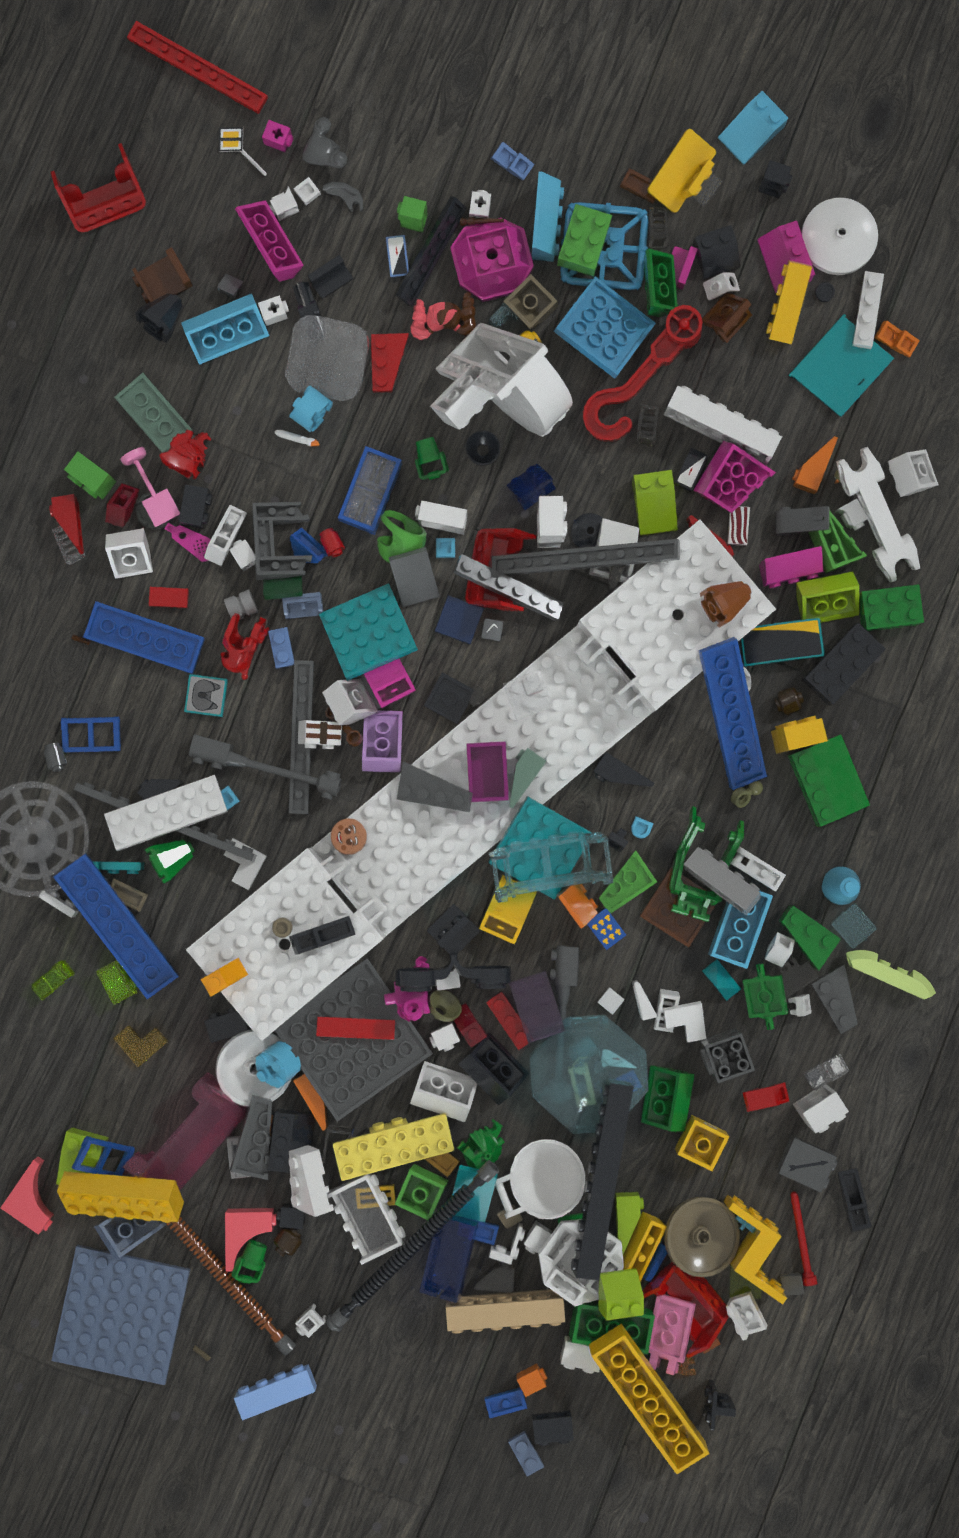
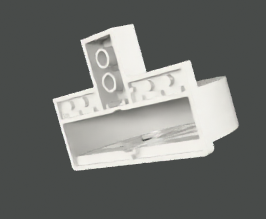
M480 323L436 368L440 375L455 381L430 407L444 423L460 430L467 426L471 417L479 413L483 409V405L491 399L504 413L526 428V430L543 437L549 434L552 427L565 417L573 402L565 383L544 357L548 349L543 343ZM499 351L506 352L510 356L509 362L499 353Z

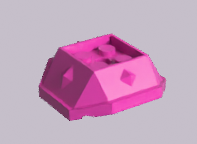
M505 219L504 222L475 224L464 227L450 247L460 287L467 292L469 291L482 302L509 296L530 275L534 266L524 228ZM490 253H494L497 255V257L491 260L487 257V255Z

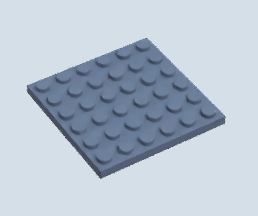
M77 1245L51 1361L165 1385L190 1269L128 1255L114 1259L109 1251Z

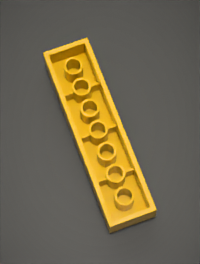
M622 1324L589 1344L591 1357L676 1474H679L709 1454L706 1441Z

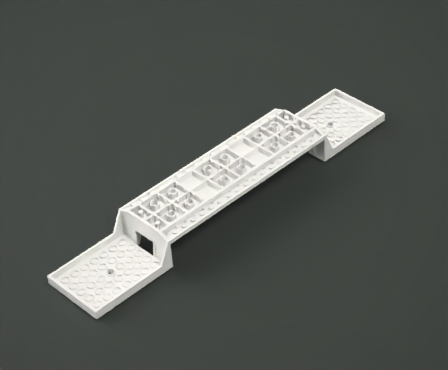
M698 520L677 538L680 540V560L651 562L643 566L581 618L576 627L412 763L417 768L469 791L466 744L506 741L509 800L471 802L470 812L397 800L400 773L348 817L359 821L366 830L367 841L361 851L352 855L340 853L332 845L331 832L328 833L313 847L305 849L186 949L206 975L211 974L239 957L249 975L220 992L261 1041L498 843L504 836L526 796L544 804L646 717L656 711L699 675L703 669L698 650L732 637L739 641L776 610L701 520ZM738 581L748 584L751 589V599L730 622L719 628L717 626L719 623L717 621L712 622L704 611L701 604L704 596L700 597V593L713 585ZM674 610H680L683 613L681 620H675L672 617ZM609 645L636 676L632 681L606 651ZM529 748L546 760V763L512 809L509 805L515 767L518 762L516 756L521 749L526 750ZM332 879L357 909L355 913L328 884V881ZM350 916L356 935L295 955L289 936ZM282 917L289 919L293 925L291 934L284 938L277 937L272 930L274 921ZM281 939H288L290 941L289 949L284 950L280 947Z

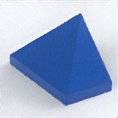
M302 527L290 536L294 556L312 555L311 563H319L328 556L324 547Z

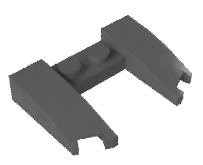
M301 502L252 503L256 580L282 579L305 575L306 571L303 568L306 562L311 563L312 555L275 556L273 525L309 522V515L303 516L298 509L301 506Z

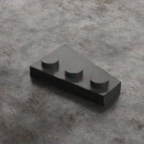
M845 964L810 983L840 1034L858 1024Z

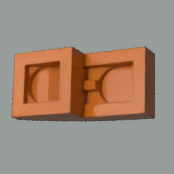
M883 321L874 337L884 345L907 357H911L920 341L906 330L901 331L889 321Z

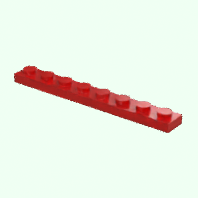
M138 21L135 22L127 35V39L257 114L260 113L268 99L265 93Z

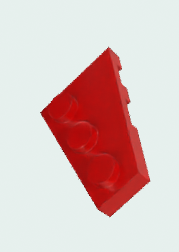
M409 333L371 334L373 393L393 391Z

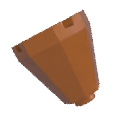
M742 581L713 585L700 593V597L704 596L701 604L708 618L712 622L717 621L719 623L717 626L720 628L730 622L751 599V589L748 584H744Z

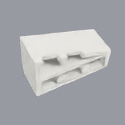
M307 1145L289 1151L288 1163L290 1166L292 1207L314 1217L334 1211L333 1204L329 1205L327 1193L329 1188L324 1185L322 1175L325 1174L319 1149Z

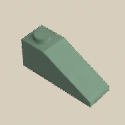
M529 748L526 750L521 749L516 756L518 762L515 767L509 805L512 809L546 763V760Z

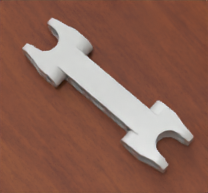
M864 447L860 449L862 465L857 471H852L844 459L836 461L840 482L849 497L854 494L857 495L879 545V548L872 551L875 562L887 580L894 582L897 580L895 565L900 559H905L912 570L920 569L917 548L909 534L900 536L878 485V482L885 479L884 472L869 448Z

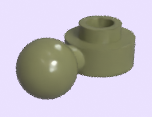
M754 781L748 785V789L740 787L734 790L731 802L738 808L745 807L749 803L751 795L757 796L762 793V783Z

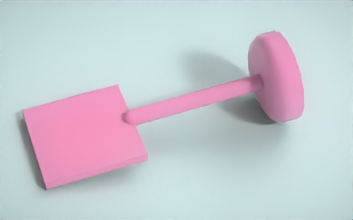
M140 447L126 453L120 460L125 466L135 464L152 495V497L142 501L154 526L157 527L180 515V511L168 489L156 494L139 463L146 456V450L144 447Z

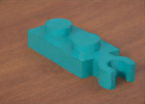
M92 861L98 869L108 870L110 874H119V870H127V874H139V870H144V862Z

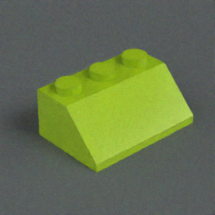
M853 572L796 583L797 602L801 620L820 618L822 623L859 615V584Z

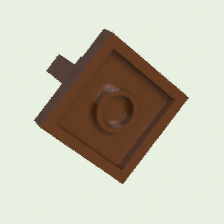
M725 293L702 318L703 324L713 328L720 339L728 343L752 316L748 310L751 303L748 299Z

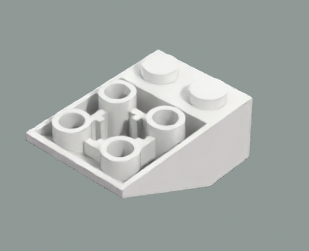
M603 518L596 546L637 543L639 528ZM634 564L590 568L589 574L624 583L632 576Z

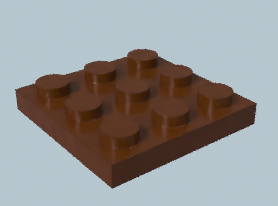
M670 868L643 909L640 917L689 948L705 921L692 918L691 910H689L688 916L671 912L672 904L676 905L678 895L670 893L669 884L673 870ZM681 876V880L685 885L705 890L685 876ZM709 905L706 914L710 915L715 906Z

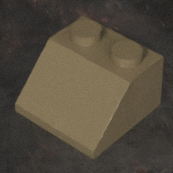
M531 274L503 301L529 329L543 322L558 308V301Z

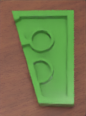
M636 850L599 897V900L610 914L657 883Z

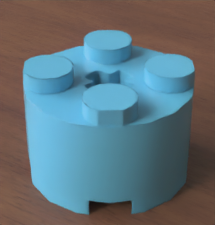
M310 385L306 388L304 396L302 398L298 397L293 403L294 409L289 417L309 432L315 431L324 421L322 418L326 410L330 411L333 402Z
M278 1041L256 1057L257 1077L261 1082H266L271 1086L280 1088L300 1071V1058L298 1056L295 1057L290 1045Z

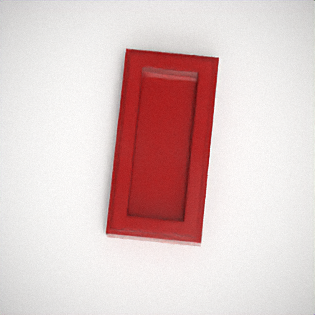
M150 587L149 606L188 608L189 589Z

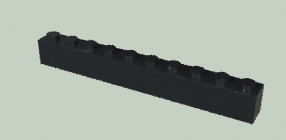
M607 1079L606 1084L602 1086V1096L604 1097L603 1103H600L598 1109L600 1120L595 1126L596 1142H593L591 1148L593 1159L588 1165V1174L590 1176L589 1181L585 1183L586 1199L581 1204L583 1216L582 1220L578 1222V1232L580 1233L579 1238L575 1240L574 1244L576 1255L571 1261V1270H573L576 1278L597 1281L600 1279L634 1088L627 1081Z

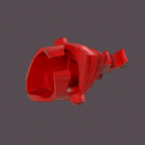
M186 430L185 433L181 434L177 433L170 442V449L159 455L161 461L167 467L177 471L189 479L193 474V479H196L200 473L197 467L204 468L206 461L204 450L207 447L203 442L204 440L211 441L207 433L201 432L193 439H191L193 432L190 430Z

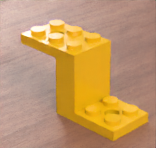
M727 1195L724 1203L728 1209L756 1228L754 1233L748 1232L738 1247L737 1253L730 1263L732 1268L781 1304H784L787 1297L781 1284L773 1278L769 1280L765 1273L760 1270V1267L782 1237L778 1232L779 1228L770 1219H762L763 1217L759 1215L760 1213L751 1206L749 1209L746 1208L747 1206L737 1196L734 1195L732 1198Z

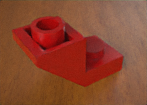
M785 1082L743 1092L747 1112L789 1102Z

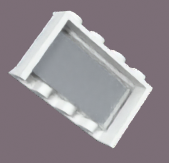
M372 1173L356 1177L334 1189H330L327 1193V1197H332L336 1204L334 1207L335 1213L337 1215L341 1213L345 1221L343 1224L344 1230L346 1232L350 1231L354 1239L352 1241L353 1248H358L363 1256L360 1260L361 1265L403 1245L406 1237L404 1229L401 1226L399 1227L396 1222L397 1216L394 1210L390 1209L387 1204L386 1194L381 1192L378 1186V1178L375 1174L372 1175Z

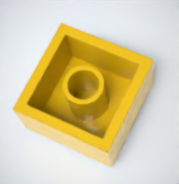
M691 1115L686 1129L683 1131L675 1147L677 1155L713 1171L729 1139V1135L726 1131Z

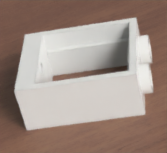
M421 501V506L417 505L415 517L422 527L464 535L467 510Z

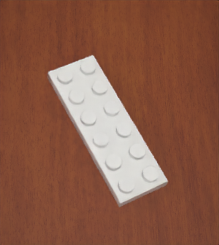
M212 775L105 813L104 816L115 849L120 851L228 811L216 776Z

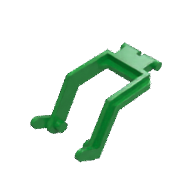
M692 806L689 814V826L676 851L669 884L670 893L678 895L676 905L672 904L671 912L688 916L689 910H691L692 918L708 922L710 919V915L706 914L708 906H715L722 901V897L714 891L709 892L685 885L681 880L686 854L697 832H703L705 828V823L701 822V817L696 816V807ZM741 820L737 824L736 831L729 832L728 840L730 842L721 858L728 867L744 838V821Z

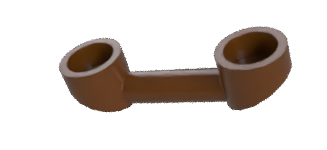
M328 707L325 711L327 718L331 722H337L332 710ZM342 725V730L347 735L346 741L352 747L360 745L363 741V736L359 731L352 730L349 725Z

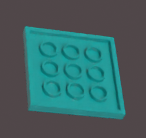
M389 583L319 614L347 681L418 650Z
M526 796L488 863L555 900L556 894L561 890L593 833Z

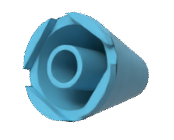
M847 867L830 869L825 874L822 882L824 896L830 902L837 905H846L853 902L859 895L861 888L858 875Z

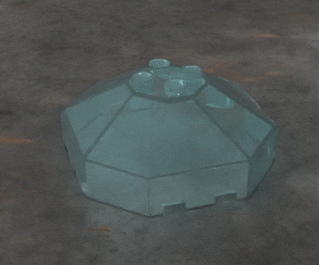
M606 1015L566 1017L554 1031L549 1032L540 1045L529 1055L532 1098L573 1134L595 1133L596 1123H599L600 1120L598 1109L600 1103H603L604 1097L602 1096V1086L606 1084L607 1079L627 1081L634 1086L629 1112L648 1092L645 1049Z

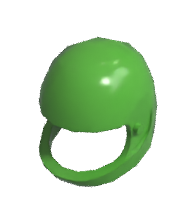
M392 510L384 511L381 514L382 522L393 533V536H381L377 539L380 556L386 562L390 563L389 557L425 546L427 533L416 521ZM387 517L400 520L404 524L405 530L395 525Z

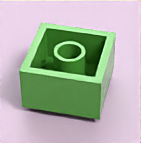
M80 452L75 454L64 469L68 473L67 478L80 488L84 485L82 489L95 499L98 496L104 499L117 482Z
M413 1164L395 1205L428 1220L434 1215L449 1180Z

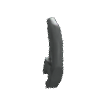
M332 181L323 185V191H326V194L341 197L350 212H353V205L355 204L359 205L360 211H364L363 199L359 190L345 182Z

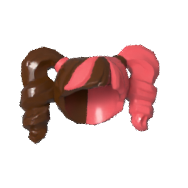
M468 291L464 294L462 310L453 303L439 302L429 306L427 314L425 313L424 302L421 299H417L412 315L414 321L410 327L413 337L418 340H424L434 332L442 329H452L460 335H469L476 327L474 318L476 308L473 306L474 298L471 297V293ZM460 320L464 322L463 326H460Z

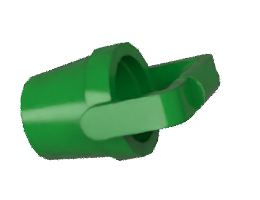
M434 437L415 442L418 459H415V464L421 480L440 478L441 474L449 471L443 451H439ZM441 459L444 470H436L424 475L422 464Z
M249 1240L243 1254L236 1260L232 1277L241 1283H258L265 1268L264 1257L267 1246L261 1242ZM241 1266L256 1271L255 1276L238 1275Z

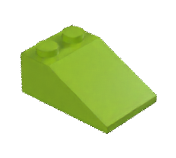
M672 470L634 475L632 484L640 536L677 531Z
M70 1128L66 1131L56 1184H60L64 1171L87 1173L72 1168L86 1136L108 1141L109 1137L76 1128ZM91 1144L81 1165L95 1168L105 1147Z

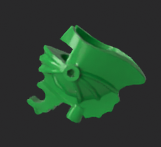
M492 1119V1128L489 1129L487 1126H484V1130L478 1129L473 1131V1133L468 1135L467 1143L462 1141L457 1147L462 1152L469 1167L480 1169L488 1160L494 1163L502 1154L501 1145L505 1142L501 1137L497 1138L502 1125Z

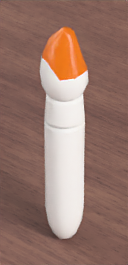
M284 430L275 431L277 436L306 444L310 447L320 445L314 438H307Z

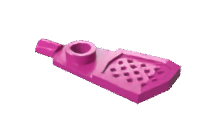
M170 523L166 525L164 529L172 533V539L201 562L209 561L204 558V554L211 540L210 538L181 525L177 527ZM181 533L186 534L184 539L179 538Z

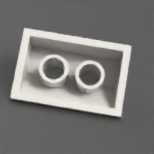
M424 1061L410 1104L439 1114H446L448 1117L465 1122L471 1108L477 1083L468 1075Z

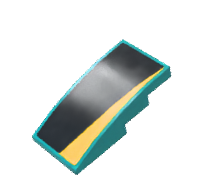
M820 618L759 625L741 638L744 666L746 667L825 656Z

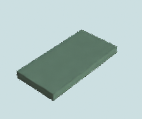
M144 373L140 374L114 397L162 453L170 449V442L177 433H185L186 430L193 432L190 426Z

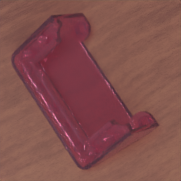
M207 1072L192 1089V1095L199 1102V1105L156 1153L152 1150L147 1154L137 1152L126 1162L123 1168L137 1178L175 1180L180 1191L247 1114L246 1106L233 1102L221 1090L217 1079Z

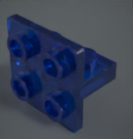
M538 464L530 466L526 472L513 478L507 484L508 489L515 495L524 510L538 502L539 496H546L556 489L552 483L553 478Z

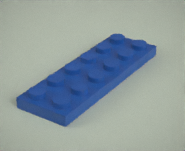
M96 601L83 638L191 674L194 673L205 641L204 637Z

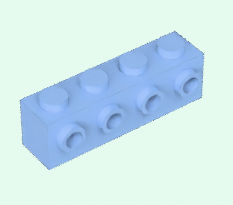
M299 1364L293 1367L290 1372L285 1373L282 1371L275 1374L272 1379L267 1380L264 1378L257 1381L254 1386L249 1387L247 1385L239 1388L234 1400L241 1419L245 1420L314 1393L317 1385L309 1364L305 1366Z

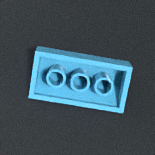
M539 172L531 257L532 260L554 262V256H558L559 244H556V237H560L561 225H557L558 218H562L563 206H559V199H563L564 187H560L561 180L544 172Z
M252 293L181 322L199 365L269 336Z

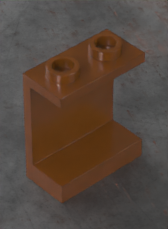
M172 247L166 250L168 256L139 272L136 268L132 269L135 274L132 278L137 287L141 286L144 290L141 294L147 304L167 293L178 295L193 286Z

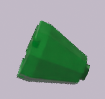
M184 840L153 845L145 849L146 854L150 853L149 860L158 877H164L162 879L163 885L177 875L193 858L192 853L195 852L191 843H186Z

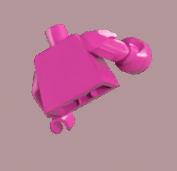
M419 956L413 968H429V964L426 963L427 959ZM394 982L395 992L384 994L385 1004H396L398 1008L397 1013L408 1022L410 1020L416 1021L423 1014L430 1013L428 991H400V987L396 986Z

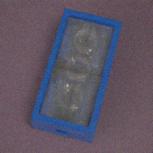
M365 446L340 510L339 521L375 535L381 521V514L385 511L401 470L402 460Z

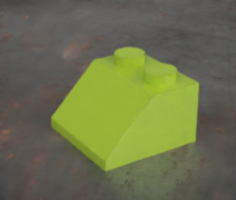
M636 1268L600 1273L599 1311L606 1320L644 1315V1295Z

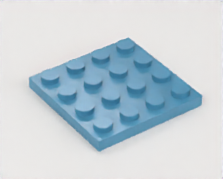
M595 276L554 332L613 378H616L656 323Z

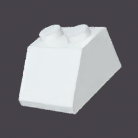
M926 449L907 452L888 461L889 470L894 477L895 487L900 497L938 486Z
M144 528L106 535L105 549L115 579L153 572L149 544Z
M361 679L337 680L322 692L339 725L353 724L378 712Z

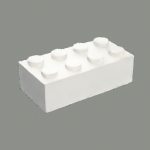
M539 496L537 506V548H560L561 543L564 542L567 533V521H564L567 513V502H563V496Z

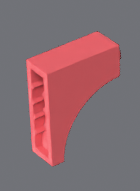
M39 1156L32 1161L1 1206L2 1210L38 1235L43 1230L47 1231L53 1223L51 1218L54 1215L44 1205L39 1194L38 1175L44 1162Z
M274 1208L227 1209L225 1212L226 1271H233L239 1250L249 1239L261 1233L272 1232L274 1226H277V1214H274Z

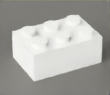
M825 1083L793 1103L804 1123L815 1133L826 1131L829 1128V1124L834 1121L839 1122L846 1117L845 1114L849 1112L836 1091Z

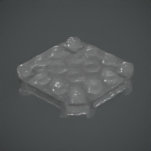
M307 315L300 318L292 329L287 369H285V377L289 385L300 393H304L306 388L311 385L327 398L338 401L354 398L361 389L369 350L367 331L354 323L317 315Z

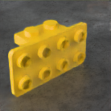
M687 129L649 185L648 193L672 213L678 212L686 198L696 196L702 189V186H700L702 182L707 180L712 174L711 169L714 163L711 160L715 156L716 150L692 129Z

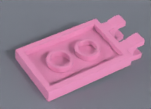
M668 1295L656 1297L653 1312L655 1318L648 1352L651 1353L649 1363L654 1370L656 1367L659 1368L661 1359L669 1361L666 1373L670 1375L678 1373V1362L683 1363L685 1361L695 1303Z

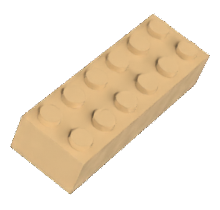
M551 1289L447 1297V1331H452V1333H462L464 1330L480 1332L484 1328H491V1330H501L503 1327L519 1329L523 1325L540 1327L542 1324L558 1326L565 1322L564 1300Z

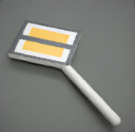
M243 127L219 128V152H241L266 176L267 173L243 150Z

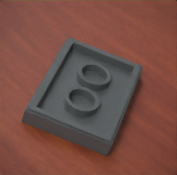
M426 547L389 557L403 607L440 597Z

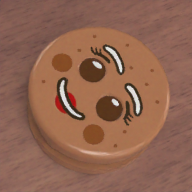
M350 818L343 819L332 828L331 842L340 853L346 855L356 854L365 846L367 833L359 821Z

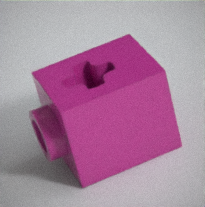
M268 120L262 136L264 145L286 152L287 147H290L293 142L291 129Z

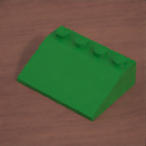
M841 734L828 739L826 742L815 744L788 755L816 827H821L870 806Z

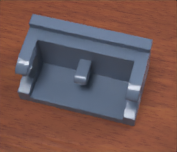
M320 592L306 593L298 597L282 598L285 619L319 616L323 612L322 594Z

